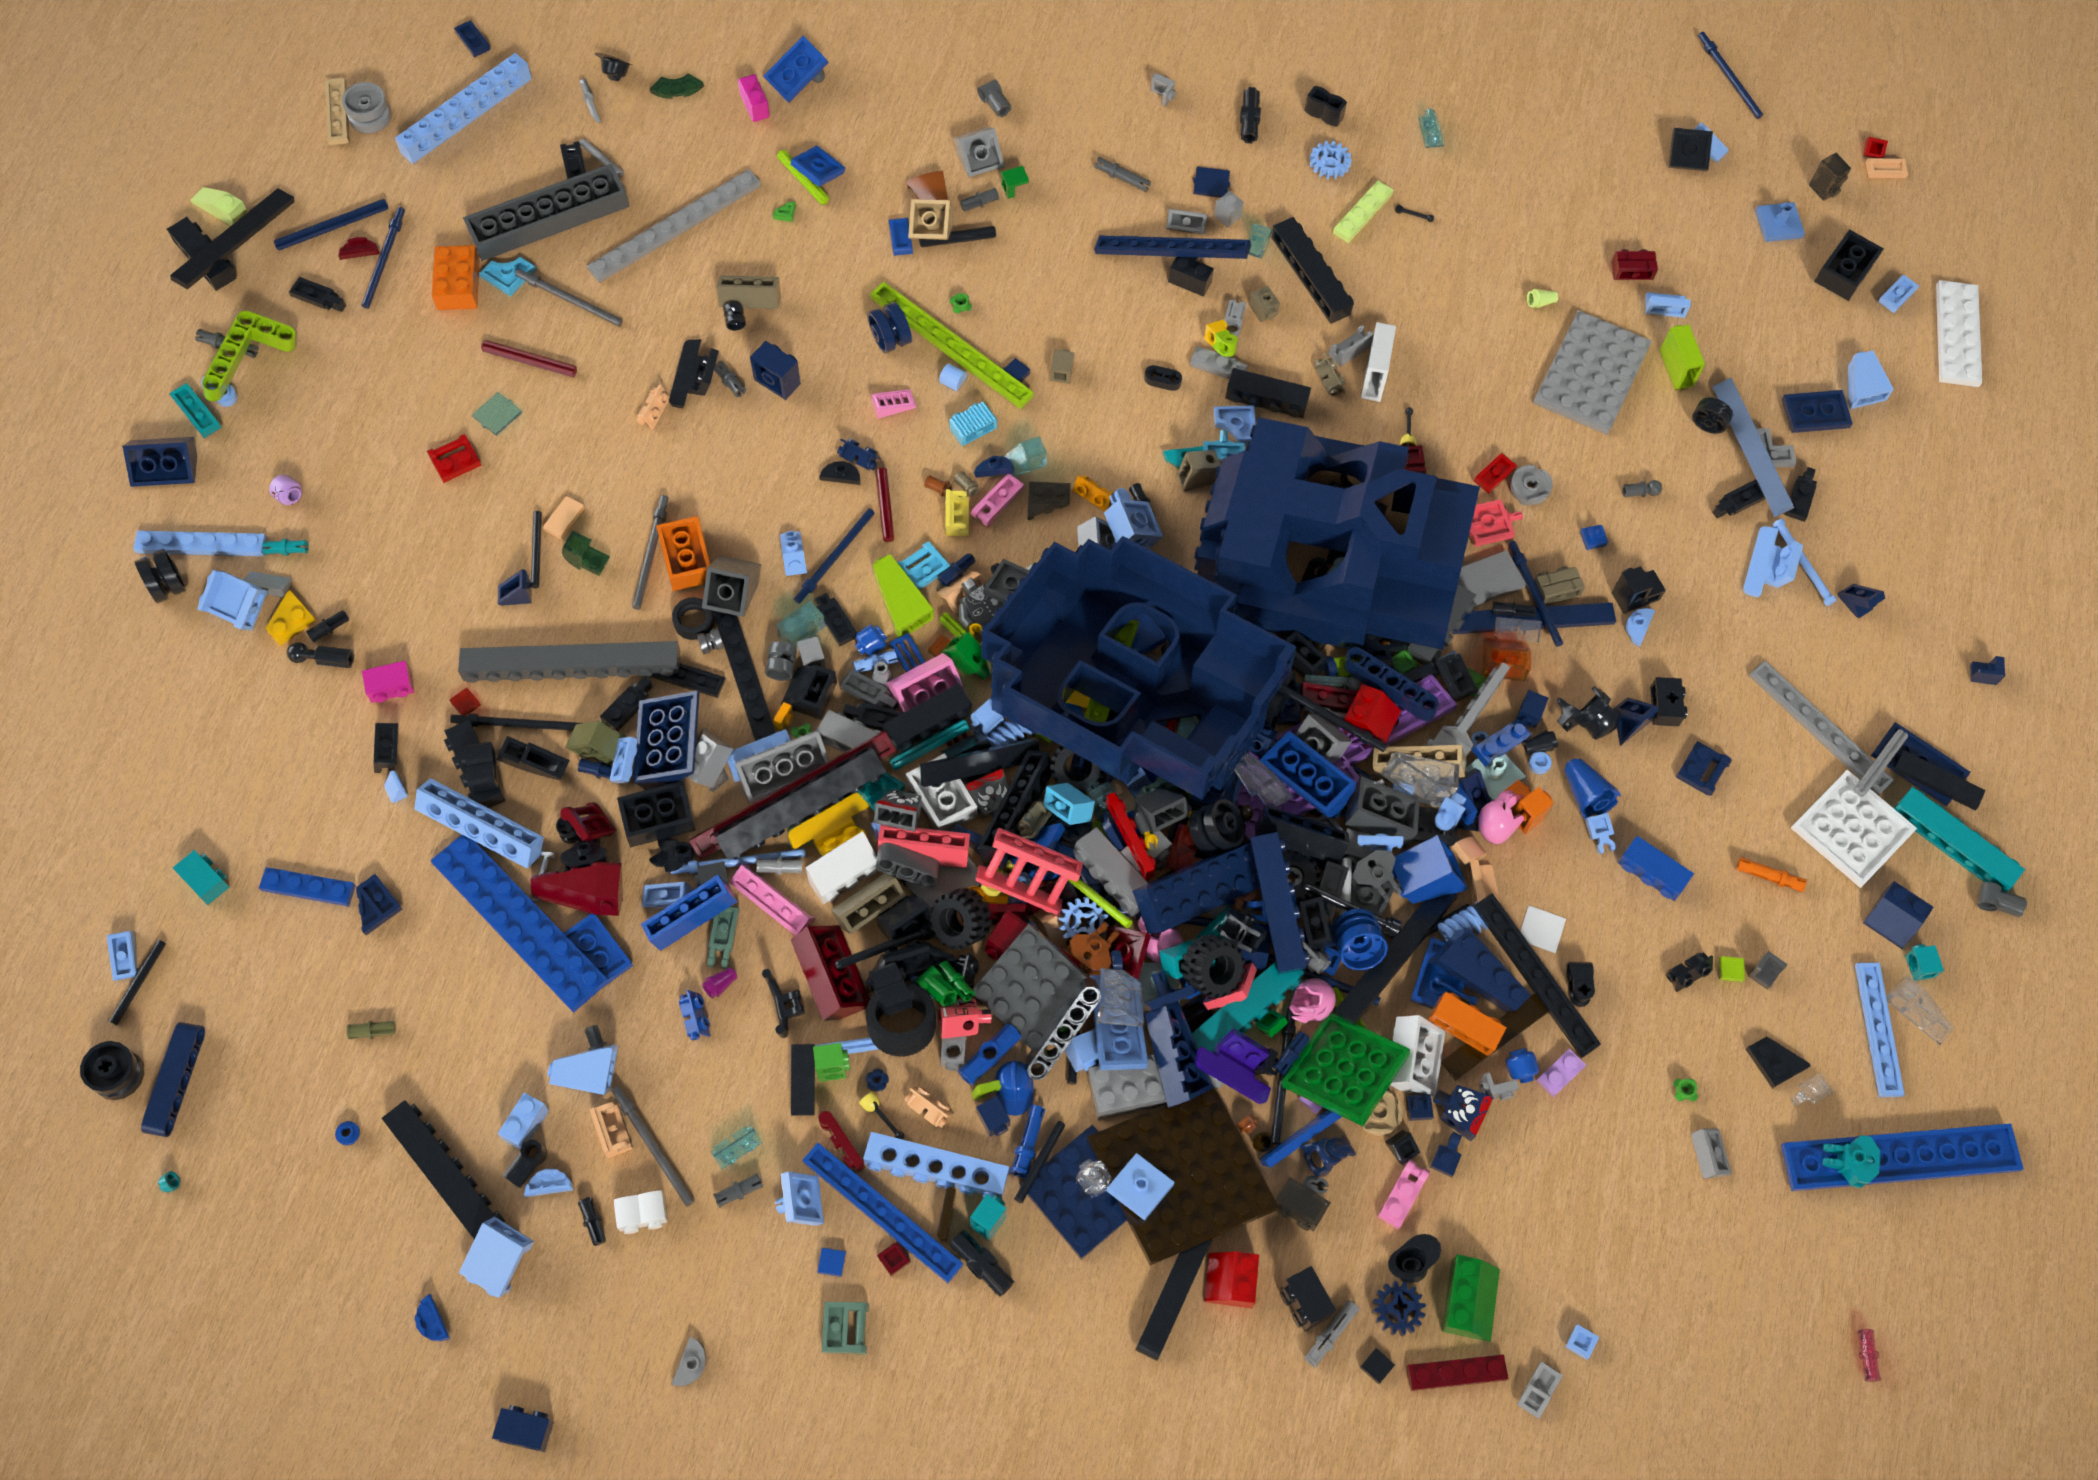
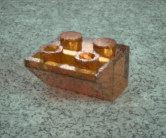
M1484 637L1482 675L1488 677L1494 667L1499 669L1501 664L1505 663L1510 668L1504 679L1525 681L1531 670V650L1527 642Z

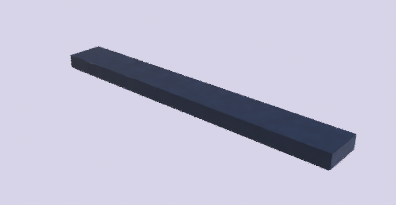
M1099 235L1094 250L1095 254L1247 259L1251 248V240Z
M1613 603L1546 606L1556 628L1615 625L1616 623ZM1537 607L1534 617L1515 616L1511 618V616L1492 615V610L1472 611L1471 614L1466 613L1463 617L1465 620L1459 631L1455 629L1452 634L1547 629Z

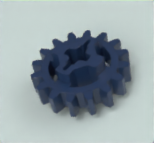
M1394 1281L1392 1288L1385 1284L1383 1286L1384 1292L1378 1290L1376 1293L1380 1299L1372 1301L1377 1306V1308L1372 1310V1314L1379 1315L1375 1322H1383L1382 1330L1385 1331L1387 1328H1390L1391 1335L1399 1331L1400 1335L1404 1336L1406 1329L1409 1333H1413L1415 1331L1414 1326L1420 1327L1422 1324L1419 1319H1423L1426 1315L1420 1311L1426 1307L1425 1303H1419L1422 1294L1415 1295L1416 1287L1414 1286L1410 1290L1407 1289V1282H1404L1399 1287L1397 1281ZM1391 1294V1302L1383 1305L1385 1298ZM1403 1294L1406 1295L1411 1301L1407 1300L1403 1296ZM1397 1304L1400 1308L1404 1309L1401 1313H1399V1310L1394 1309ZM1414 1312L1412 1320L1407 1323V1315ZM1386 1316L1393 1319L1395 1323L1391 1322Z

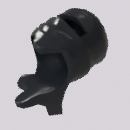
M1596 686L1592 688L1596 695L1581 710L1568 704L1562 698H1557V703L1563 710L1557 722L1566 732L1580 725L1591 733L1593 739L1597 740L1610 734L1618 726L1621 715L1620 711L1615 705L1609 706L1611 698L1602 692L1601 689L1596 688Z

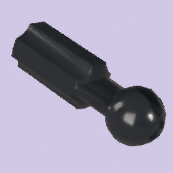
M297 642L291 644L286 651L287 657L294 663H301L306 659H314L317 665L351 668L354 662L353 649L318 646L316 650L308 649L305 644Z

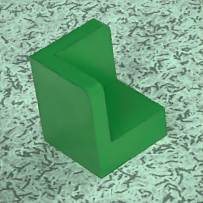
M1023 166L1001 172V185L1007 199L1015 197V187L1029 183V178Z

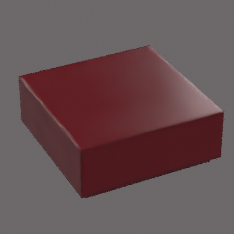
M897 1241L877 1255L890 1276L911 1263Z

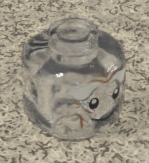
M1088 1159L1079 1165L1080 1171L1077 1173L1076 1178L1087 1195L1093 1194L1096 1197L1107 1190L1112 1177L1102 1161L1092 1162L1091 1159Z

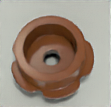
M1250 1114L1238 1123L1237 1126L1241 1130L1240 1133L1245 1131L1248 1135L1257 1128L1256 1121H1258V1117L1255 1119Z

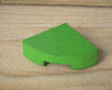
M787 202L786 205L777 208L773 213V219L793 222L796 202Z

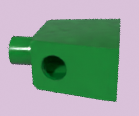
M969 632L954 637L941 651V653L951 658L954 665L965 675L976 673L982 680L990 675L989 668L984 664L986 659L982 658V647Z

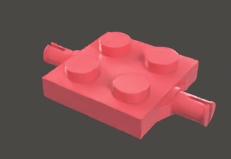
M1501 499L1477 504L1469 534L1474 547L1513 539L1515 533L1512 528V521L1522 520V512L1509 513Z

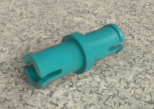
M289 539L263 541L262 547H271V549H262L265 555L282 554L284 556H288L290 553H308L309 548H300V546H308L309 543L307 540L289 541Z

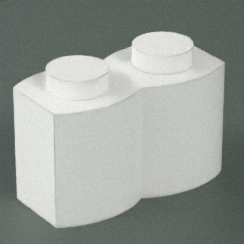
M662 1190L614 1200L617 1229L624 1231V1234L637 1233L639 1231L638 1228L648 1226V1229H658L663 1227V1223L668 1222L665 1195Z

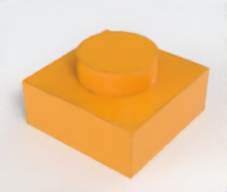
M783 702L774 718L776 730H785L786 726L789 727L792 724L794 714L791 705Z

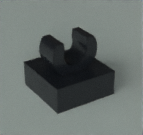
M1269 1048V1056L1254 1069L1255 1074L1277 1075V1072L1272 1068L1278 1061V1058H1276L1278 1052Z

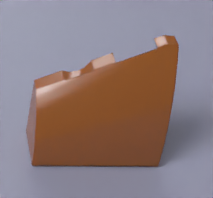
M943 171L923 174L907 181V187L914 191L917 199L948 200Z

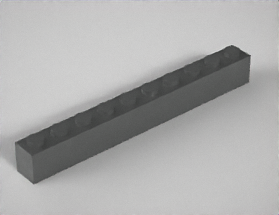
M677 641L460 648L458 672L463 681L470 683L481 680L498 682L499 680L520 681L521 679H532L539 681L543 678H553L556 680L571 677L577 679H585L586 677L607 678L608 676L627 678L631 675L649 677L652 673L672 676L679 673L680 648Z

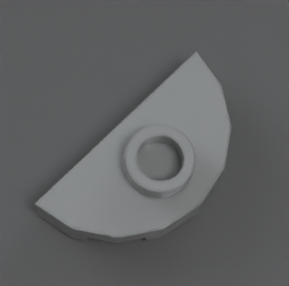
M692 1337L689 1338L671 1384L672 1386L684 1387L685 1385L692 1384L701 1377L705 1370L707 1361L705 1351L699 1341Z

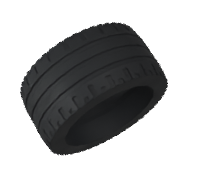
M905 982L906 986L911 985L915 998L912 999L913 1008L920 1011L924 1015V1019L918 1027L911 1031L895 1033L883 1028L879 1024V1019L884 1014V1011L876 994H873L868 1002L866 1022L869 1036L879 1050L891 1056L905 1057L914 1055L925 1049L935 1034L936 1010L933 1000L926 990L913 983Z

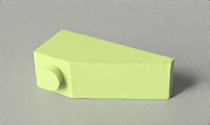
M203 187L190 200L194 205L230 226L248 213L242 200L220 190Z

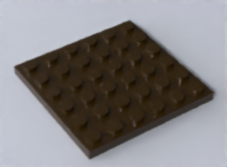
M1215 1087L1189 1101L1169 1108L1167 1104L1087 1137V1142L1098 1164H1102L1101 1170L1105 1173L1104 1175H1106L1105 1177L1109 1185L1136 1153L1175 1182L1174 1186L1146 1220H1143L1117 1199L1150 1266L1273 1213L1279 1208Z

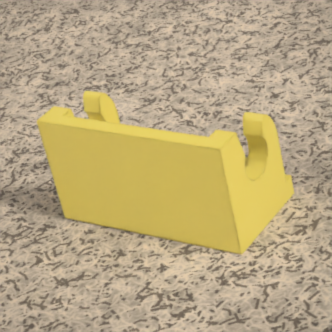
M946 489V536H969V497H965L967 496L966 491H950V489Z

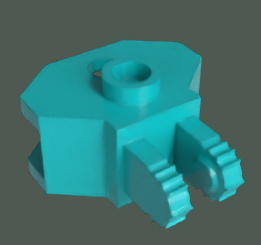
M1861 1135L1850 1144L1844 1146L1824 1144L1823 1150L1828 1153L1837 1154L1838 1159L1825 1158L1823 1159V1166L1837 1169V1172L1844 1175L1851 1187L1862 1188L1879 1174L1880 1149L1872 1137Z

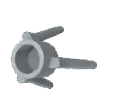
M1304 940L1301 941L1302 947L1307 949L1310 954V963H1306V968L1311 973H1322L1331 963L1329 960L1330 956L1324 949L1313 951Z

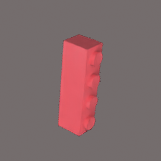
M886 825L880 826L878 848L882 843L889 842L935 858L941 866L967 868L970 834L924 828H916V831L913 832Z

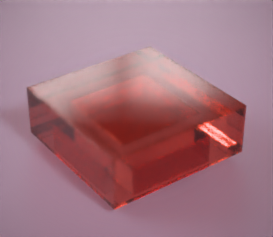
M467 687L449 699L460 715H468L481 706L480 702Z

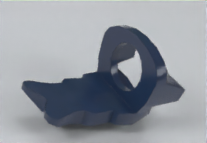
M1345 1134L1340 1138H1323L1320 1141H1314L1300 1147L1304 1150V1157L1308 1167L1317 1178L1328 1175L1333 1166L1347 1156L1356 1155ZM1315 1150L1320 1154L1324 1164L1322 1168H1318L1313 1163L1312 1154Z

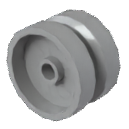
M360 82L349 87L343 94V107L351 126L358 132L375 133L385 128L390 122L391 110L382 88L370 82Z

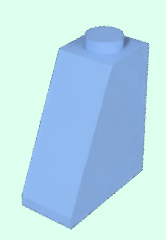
M1873 350L1858 352L1853 356L1848 365L1849 408L1854 409L1886 401L1894 389Z
M610 1045L554 1060L548 1068L549 1084L605 1095L610 1092L619 1045Z

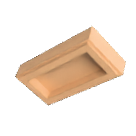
M1868 158L1865 162L1868 178H1906L1908 176L1905 159Z
M566 496L545 523L543 530L562 540L585 509L584 505Z

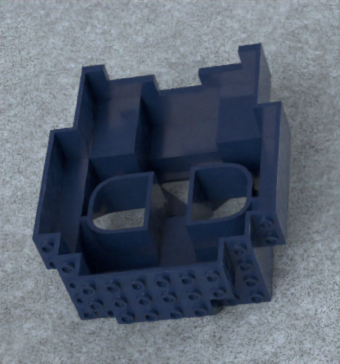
M1258 417L1257 424L1252 425L1250 434L1252 439L1251 442L1247 443L1246 451L1244 450L1234 455L1228 454L1226 458H1223L1221 466H1217L1215 474L1217 480L1216 483H1212L1210 491L1211 501L1207 500L1205 508L1206 518H1202L1200 530H1202L1200 535L1201 545L1196 548L1194 570H1197V574L1236 594L1234 614L1246 621L1256 619L1268 632L1290 636L1297 630L1307 640L1347 649L1353 647L1363 649L1366 634H1372L1443 650L1480 486L1408 471L1409 447L1381 441L1364 446L1315 436L1309 427ZM1332 471L1355 477L1361 484L1343 489L1308 482V479L1316 472ZM1394 492L1391 511L1409 514L1406 530L1402 535L1394 530L1374 503ZM1291 541L1346 553L1343 561L1330 573L1296 583L1292 577L1286 561Z
M1124 536L1118 542H1114L1110 549L1088 539L1084 545H1080L1077 548L1076 552L1054 541L1049 548H1045L1038 563H1033L1026 578H1021L1014 593H1009L1002 608H997L990 623H985L981 630L982 658L993 663L991 671V710L1035 734L1039 733L1096 764L1102 771L1126 784L1131 781L1138 769L1143 767L1201 800L1211 786L1218 790L1222 789L1264 728L1269 703L1291 672L1296 646L1233 614L1237 597L1233 592ZM1143 611H1146L1162 630L1170 645L1159 662L1114 640L1119 631ZM1076 690L1115 711L1118 716L1108 722H1094L1070 710L1064 704ZM1191 716H1199L1201 718L1187 739L1157 723Z

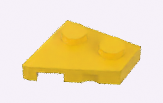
M289 590L265 629L281 646L316 620Z

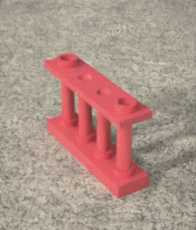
M998 828L992 846L997 848L988 868L979 865L975 881L1059 916L1063 901L1059 896L1068 879L1075 882L1078 881L1083 863L1007 830ZM1005 853L1018 857L1009 876L996 872ZM1026 862L1039 866L1030 885L1017 880ZM1047 871L1060 875L1050 894L1038 889Z

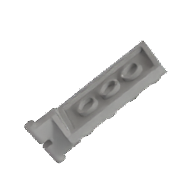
M1502 663L1499 669L1494 667L1488 679L1482 684L1477 695L1471 700L1466 711L1460 716L1455 726H1443L1434 740L1430 738L1426 746L1463 745L1466 757L1473 747L1467 732L1502 683L1510 666Z

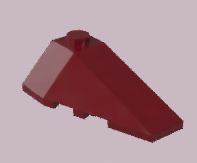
M595 862L591 863V866L572 867L570 871L561 873L554 871L531 876L532 898L595 915L619 916L623 902L622 863Z

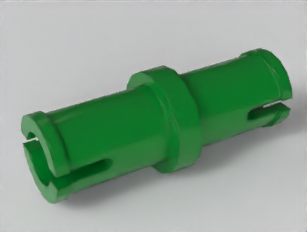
M948 961L939 964L941 968L937 967V970L946 982L956 990L964 1002L970 1001L972 997L969 993L975 996V991L964 981V976L961 973H957Z

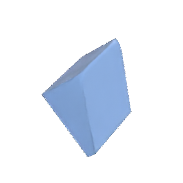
M391 771L384 787L391 802L395 803L406 798L408 794L396 771Z

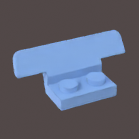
M1761 527L1743 587L1744 593L1757 598L1761 596L1764 583L1779 588L1793 581L1803 545L1796 541L1789 546L1781 548L1775 545L1779 528Z

